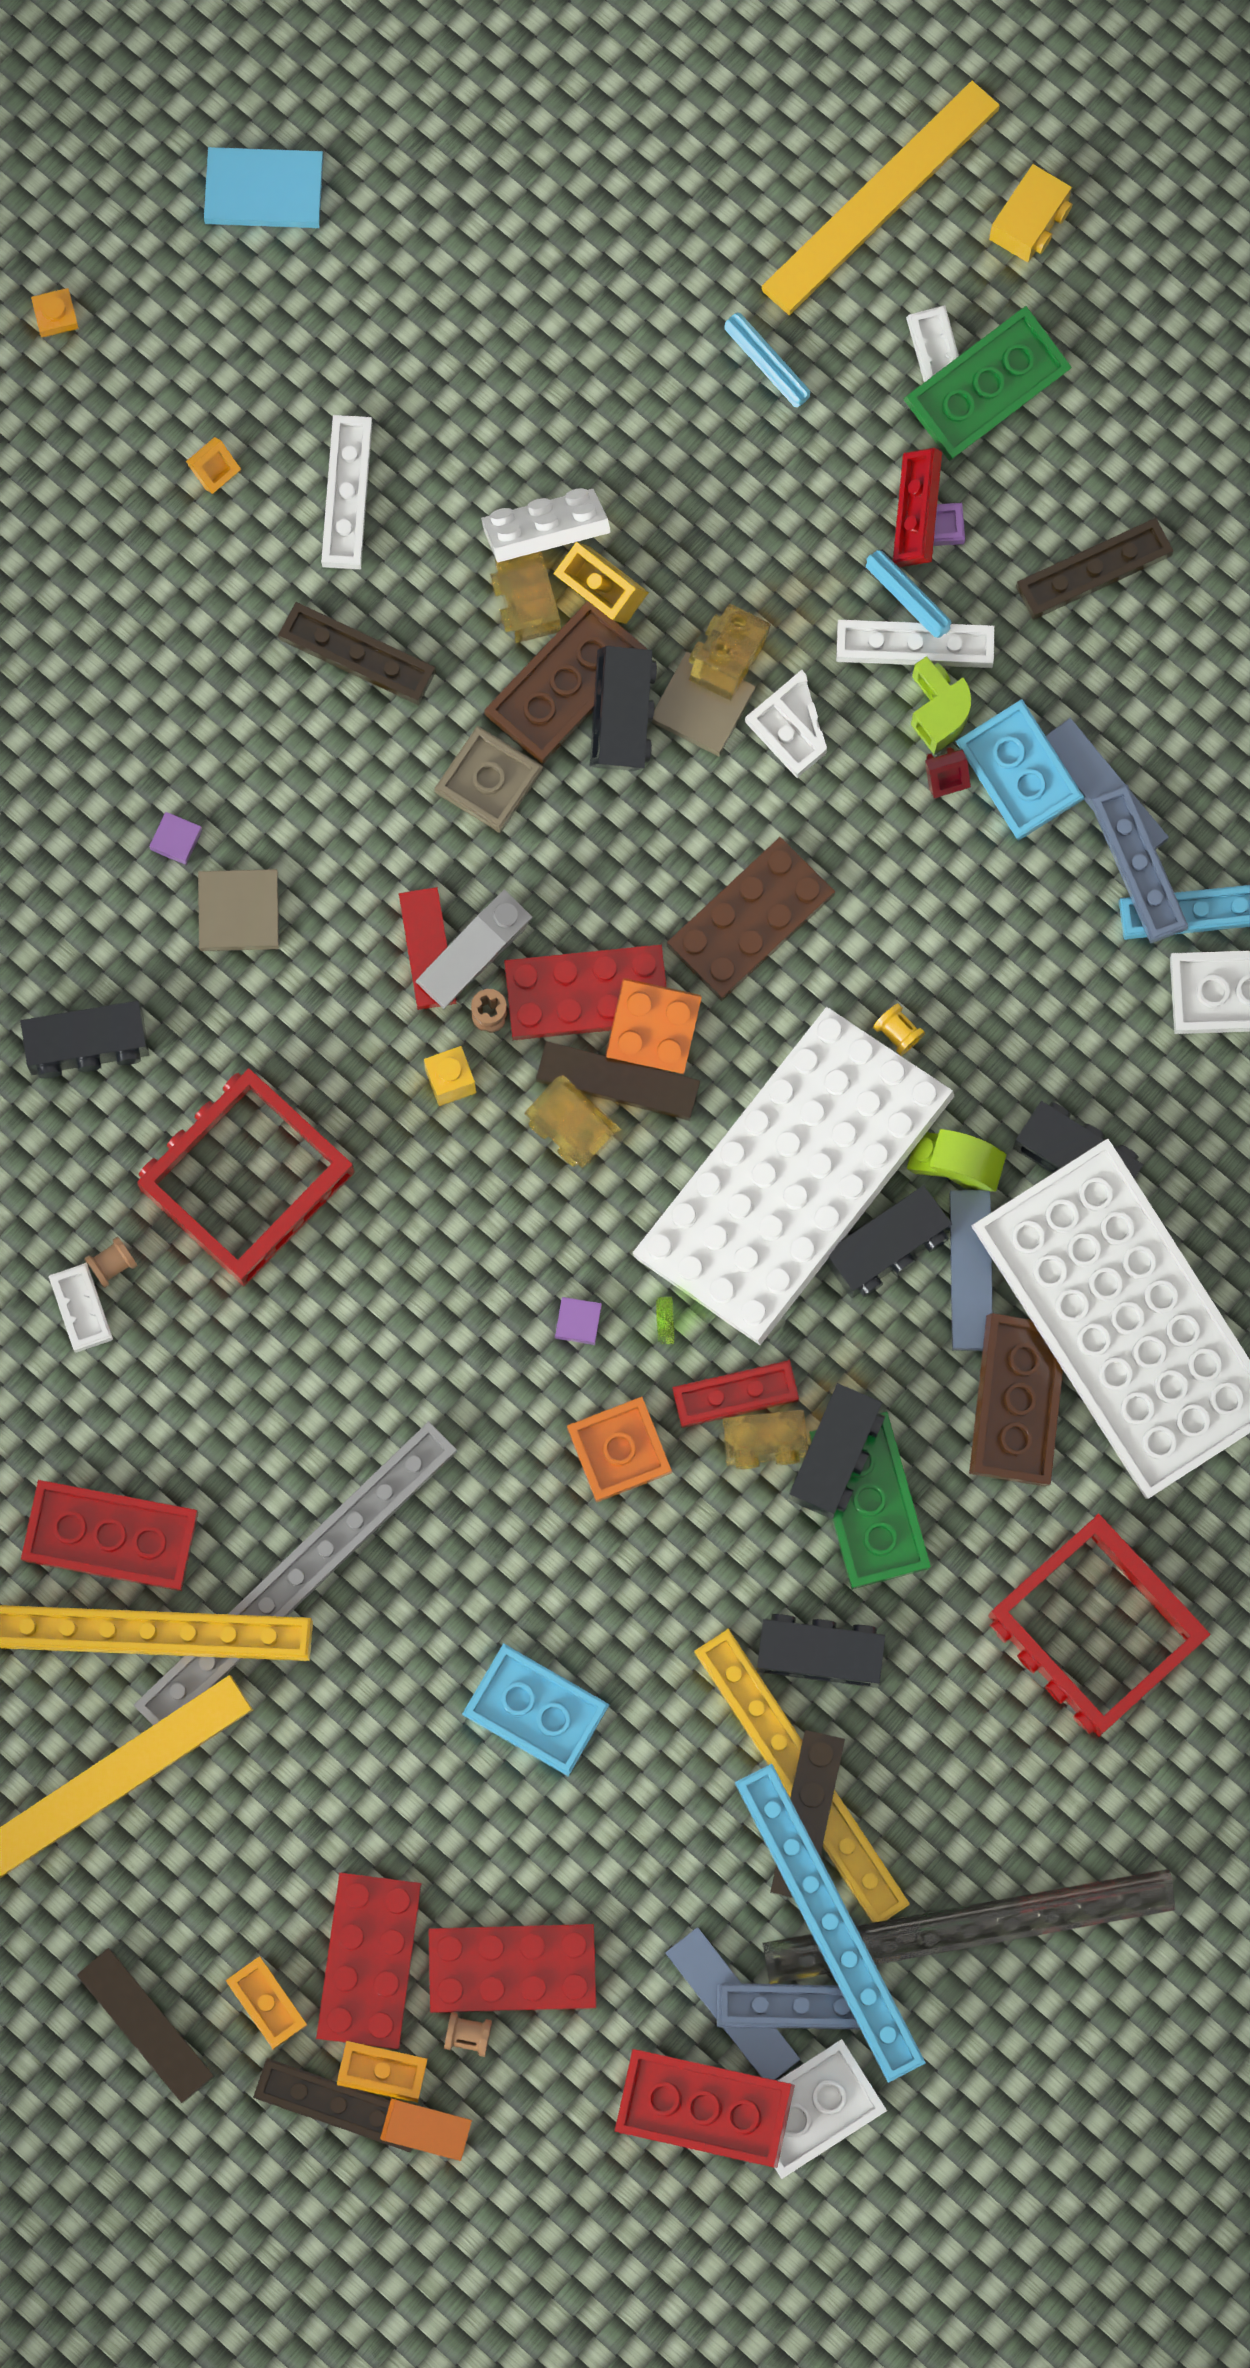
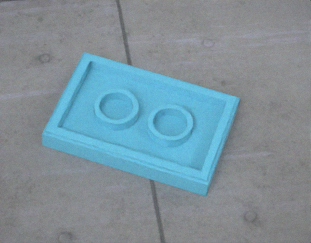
M208 147L204 207L205 224L319 228L323 151Z
M1022 699L956 740L957 745L963 750L967 761L1018 841L1085 799Z
M503 1643L462 1715L569 1777L610 1704Z

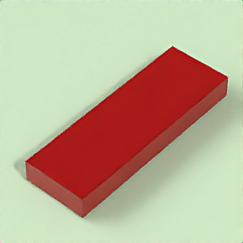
M935 447L903 453L893 562L899 567L932 562L942 452Z
M438 887L399 893L417 1010L440 1007L416 983L421 974L447 948ZM456 998L449 1005L457 1004Z
M790 1360L672 1387L681 1428L799 1401Z

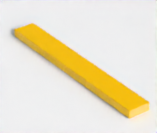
M971 81L762 285V292L790 316L999 111L1000 105L975 82Z
M0 1605V1648L310 1661L313 1620L311 1618Z
M727 1629L696 1649L694 1653L768 1765L773 1764L790 1798L802 1739L730 1630ZM834 1789L822 1848L876 1928L908 1907L910 1903Z
M229 1675L1 1826L0 1878L253 1711L233 1677Z

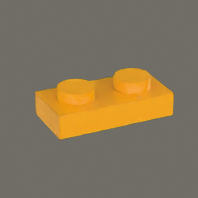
M260 1956L225 1980L273 2050L307 2026L301 2014Z
M346 2041L337 2085L418 2103L428 2059Z

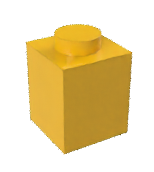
M462 1046L424 1059L425 1071L438 1106L476 1093L475 1081Z

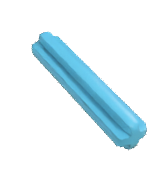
M741 313L732 315L725 322V330L794 407H799L805 403L810 397V390Z
M877 550L867 557L866 568L934 637L940 638L950 631L951 620L883 551Z

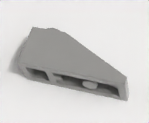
M504 889L421 974L416 983L445 1009L524 932L533 917Z

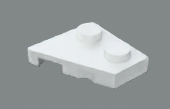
M803 670L799 671L745 717V723L796 778L801 776L827 753L823 733L818 723L816 708L812 702L807 685L808 680Z

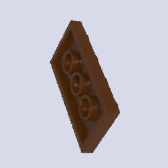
M587 601L484 709V714L543 765L593 712L597 650L605 646L648 649L616 621L609 618Z
M779 837L668 940L667 947L723 1001L834 897L835 890Z
M995 1313L986 1315L969 1474L1046 1487L1051 1485L1063 1369L1032 1320Z

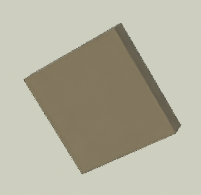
M686 651L654 709L651 723L719 757L751 700L756 686Z
M477 726L434 788V791L439 796L501 833L542 773L543 766Z
M277 869L198 871L200 951L279 949Z

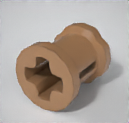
M484 989L474 995L471 1001L472 1019L474 1025L479 1030L493 1033L504 1027L507 1017V1004L500 992L494 989ZM488 1005L491 1009L496 1008V1015L490 1017L488 1013H483L482 1007Z
M118 1236L113 1239V1244L98 1255L94 1257L88 1255L84 1258L104 1288L109 1286L111 1278L126 1268L134 1269L138 1266Z
M451 2012L444 2049L451 2050L454 2046L478 2051L479 2056L485 2057L492 2020L486 2019L482 2023L459 2018L458 2013Z

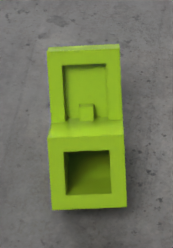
M926 656L914 665L912 678L930 701L913 713L911 726L935 755L956 740L963 732L971 707V693L964 678L950 686L951 679L946 670L939 663L934 665Z
M940 1129L939 1133L926 1132L912 1150L906 1169L918 1175L947 1177L966 1189L996 1192L1007 1154L979 1138L960 1132Z

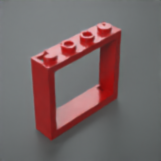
M249 1068L242 1075L240 1073L234 1074L226 1082L222 1089L225 1093L215 1103L209 1101L200 1108L194 1117L197 1121L186 1132L183 1129L178 1131L167 1144L169 1150L159 1160L156 1158L151 1159L139 1172L141 1178L137 1181L140 1190L243 1287L355 1173L353 1164ZM252 1090L331 1164L237 1260L157 1184Z
M1097 1514L988 1615L993 1621L990 1627L997 1633L996 1636L1004 1643L1010 1640L1020 1650V1653L1017 1655L1020 1662L1033 1674L1038 1670L1048 1681L1045 1688L1050 1695L1060 1704L1066 1701L1076 1712L1073 1716L1076 1723L1082 1726L1089 1735L1094 1731L1098 1737L1108 1730L1211 1635L1100 1514ZM1090 1538L1185 1640L1182 1645L1104 1716L1009 1613Z

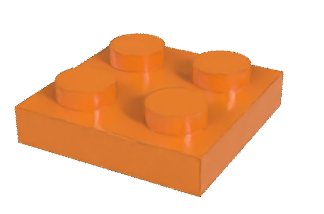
M623 978L606 1057L684 1074L702 999L701 995Z
M643 1397L567 1425V1430L596 1503L672 1474L671 1467Z

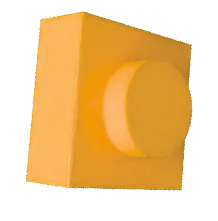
M69 288L31 297L41 338L79 329Z
M216 437L186 461L205 490L211 494L216 492L241 470L223 442Z

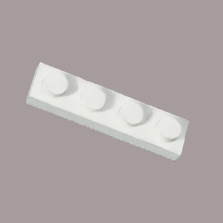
M333 415L321 560L322 567L361 569L372 417Z
M838 620L836 662L915 665L927 656L934 665L939 663L941 666L992 668L994 661V626L951 624V629L947 634L936 638L921 623Z

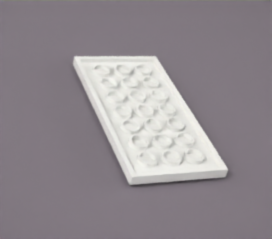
M826 1007L633 1251L634 1257L758 1345H761L827 1261L828 1256L835 1247L845 1238L955 1097L953 1090Z
M1109 1139L1099 1143L971 1225L1145 1499H1149L1250 1433V1359Z

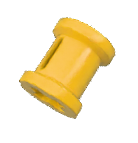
M897 1003L873 1025V1029L876 1032L882 1031L897 1047L896 1052L902 1056L922 1039L925 1032L922 1028L917 1029L902 1013L903 1007Z

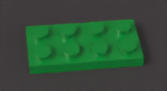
M1025 306L908 394L903 400L950 461L1072 367L1028 307Z
M887 1411L880 1413L885 1416L877 1438L868 1436L863 1450L870 1454L861 1475L852 1473L847 1487L854 1491L845 1512L836 1510L832 1519L851 1590L931 1568ZM817 1430L809 1432L811 1442Z

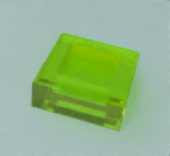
M658 1297V1300H656L658 1342L660 1344H674L672 1297Z

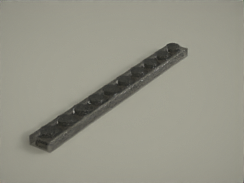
M1165 1869L856 1926L875 1965L1174 1911L1173 1879L1170 1870ZM812 1934L763 1943L769 1984L831 1973Z

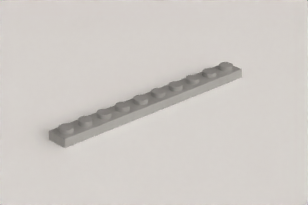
M428 1421L228 1614L287 1617L457 1453V1449ZM184 1656L134 1706L152 1725H155L221 1681L243 1658Z

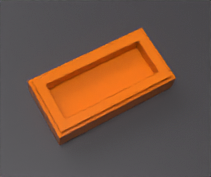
M391 2098L380 2140L461 2161L472 2120Z

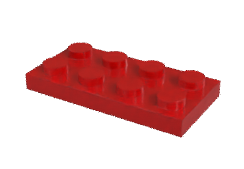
M662 944L504 960L512 1041L611 1031L623 978L667 987Z
M38 1480L21 1560L182 1592L199 1512L190 1508Z
M339 1872L316 2039L342 2043L350 2041L373 2047L399 2050L421 1883Z
M594 1924L429 1929L430 2013L596 2009Z
M632 2049L614 2132L778 2168L795 2085Z

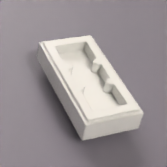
M945 305L910 314L906 317L924 382L959 356Z
M84 1263L50 1275L49 1279L74 1352L77 1353L113 1340L88 1264Z

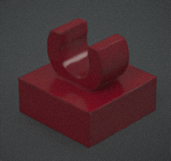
M951 747L946 748L947 754L933 757L932 753L927 754L925 765L929 790L933 798L971 788L968 762L962 749L955 751Z

